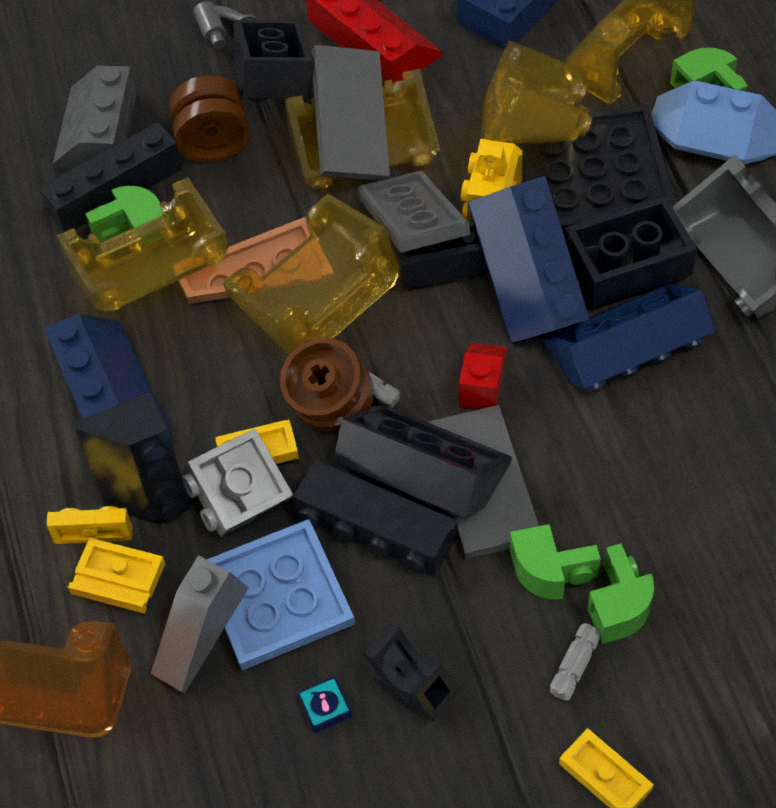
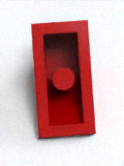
M471 342L465 351L459 380V408L479 410L498 405L508 347Z

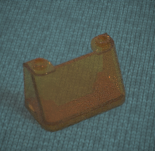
M85 621L77 624L71 630L64 649L0 640V724L90 738L108 734L117 721L132 665L115 624L99 621Z

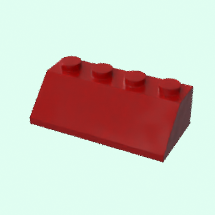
M306 0L308 20L340 47L379 51L382 81L393 90L442 56L440 49L378 0Z

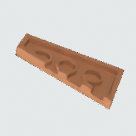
M306 217L174 268L175 276L188 304L334 281V273Z

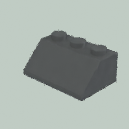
M97 65L71 87L54 156V168L73 169L128 138L137 95L130 66Z

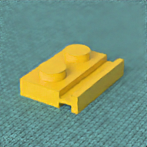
M89 538L76 567L74 580L69 583L68 589L72 595L145 614L147 602L154 593L165 566L163 556Z

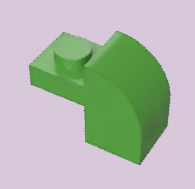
M699 48L673 60L670 84L674 88L694 80L747 92L748 87L742 76L735 73L738 59L725 50Z
M123 186L112 189L114 201L86 213L91 234L97 244L130 231L140 249H143L172 235L168 216L163 206L152 192L142 187Z
M550 524L510 532V553L516 575L528 591L539 597L563 599L565 583L570 582L574 585L584 584L599 575L601 558L597 545L557 552Z
M621 543L607 547L605 552L604 568L611 585L589 592L587 610L594 627L600 630L601 645L628 637L637 632L645 624L649 616L654 593L652 574L639 577L638 567L633 556H626Z

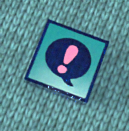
M335 676L297 692L298 699L314 733L352 717L351 709Z

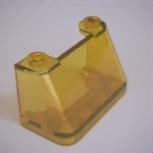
M624 0L601 20L568 55L565 66L567 78L611 105L621 96L622 86L616 81L619 72V57L645 33L660 40L663 37V33L677 32V36L683 39L692 30L696 0Z
M509 40L484 97L481 139L521 145L575 141L579 135L584 137L589 129L592 117L588 116L589 111L587 107L583 105L579 107L573 106L575 101L581 102L587 89V83L583 82L584 71Z
M420 69L403 72V80L392 84V80L385 81L382 87L389 167L413 162L414 166L428 164L433 161L432 156L437 154L440 149ZM302 95L285 99L284 114L305 184L312 185L313 189L331 186L333 180L341 178L320 176L315 98H311V104L304 103Z
M188 177L172 184L175 195L169 204L166 201L159 203L162 216L100 243L94 233L88 235V239H82L77 235L74 228L57 235L71 275L98 310H117L125 304L210 265L217 264L223 259L228 250L226 234Z
M330 194L323 197L308 212L306 223L310 236L260 278L256 271L245 267L237 270L222 283L228 296L288 355L300 344L314 338L336 337L386 293L398 278L399 265L385 227Z

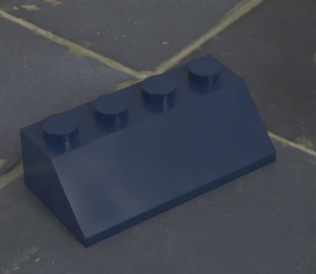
M546 176L517 184L468 202L511 343L589 320Z
M669 283L589 317V320L573 324L543 337V341L570 384L585 390H594L604 386L606 379L612 376H625L636 372L639 369L638 365L649 360L656 362L671 356V351L681 346L685 348L702 343L704 341L703 337L715 332L703 291Z
M77 314L44 327L54 356L82 419L151 392L168 429L169 436H172L120 321Z

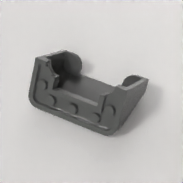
M734 155L676 203L673 209L695 246L738 294L739 297L734 302L747 317L754 313L757 318H760L776 309V204L766 194L762 186L748 174L746 166Z

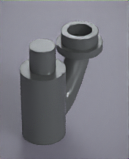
M203 1L197 4L193 11L205 41L208 44H212L216 50H220L226 45L224 39L227 33L221 20H227L234 23V20H257L252 14L243 15L226 6H215L210 1Z

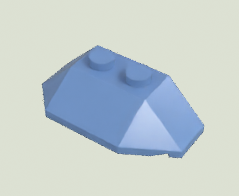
M694 80L657 96L651 114L654 127L659 135L674 149L725 161L736 155L743 164L761 161L771 156L776 157V109L762 95Z

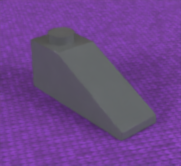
M198 555L176 592L151 674L185 694L249 587L231 572Z

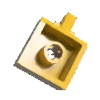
M480 139L477 153L471 152L468 165V173L471 174L470 180H464L461 192V201H466L463 205L462 216L467 221H473L468 206L469 201L521 184L523 151L514 143Z

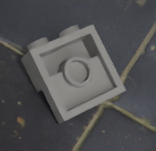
M256 428L188 461L183 469L185 476L182 479L187 494L191 498L198 496L204 507L200 511L203 523L210 532L217 530L220 537L253 521L260 514L282 504L293 496Z

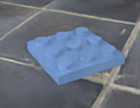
M309 519L207 559L231 572L249 587L225 626V631L241 670L355 625L351 609Z

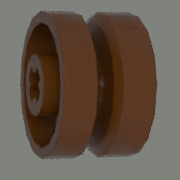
M206 75L195 77L180 84L171 94L168 104L175 142L177 143L178 150L184 157L197 162L211 163L230 158L246 146L250 132L242 93L233 81L221 76Z
M314 338L300 344L288 355L281 369L280 388L285 401L310 428L320 432L339 433L343 418L369 409L373 402L374 385L368 370L346 343L334 338Z

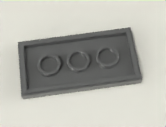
M314 45L311 55L313 58V85L320 176L380 181L388 179L390 177L379 51Z
M423 171L357 187L359 200L401 253L470 235L469 222Z
M499 405L428 421V423L512 456L510 466L485 508L468 518L460 519L453 517L465 560L510 549L511 531L539 526Z

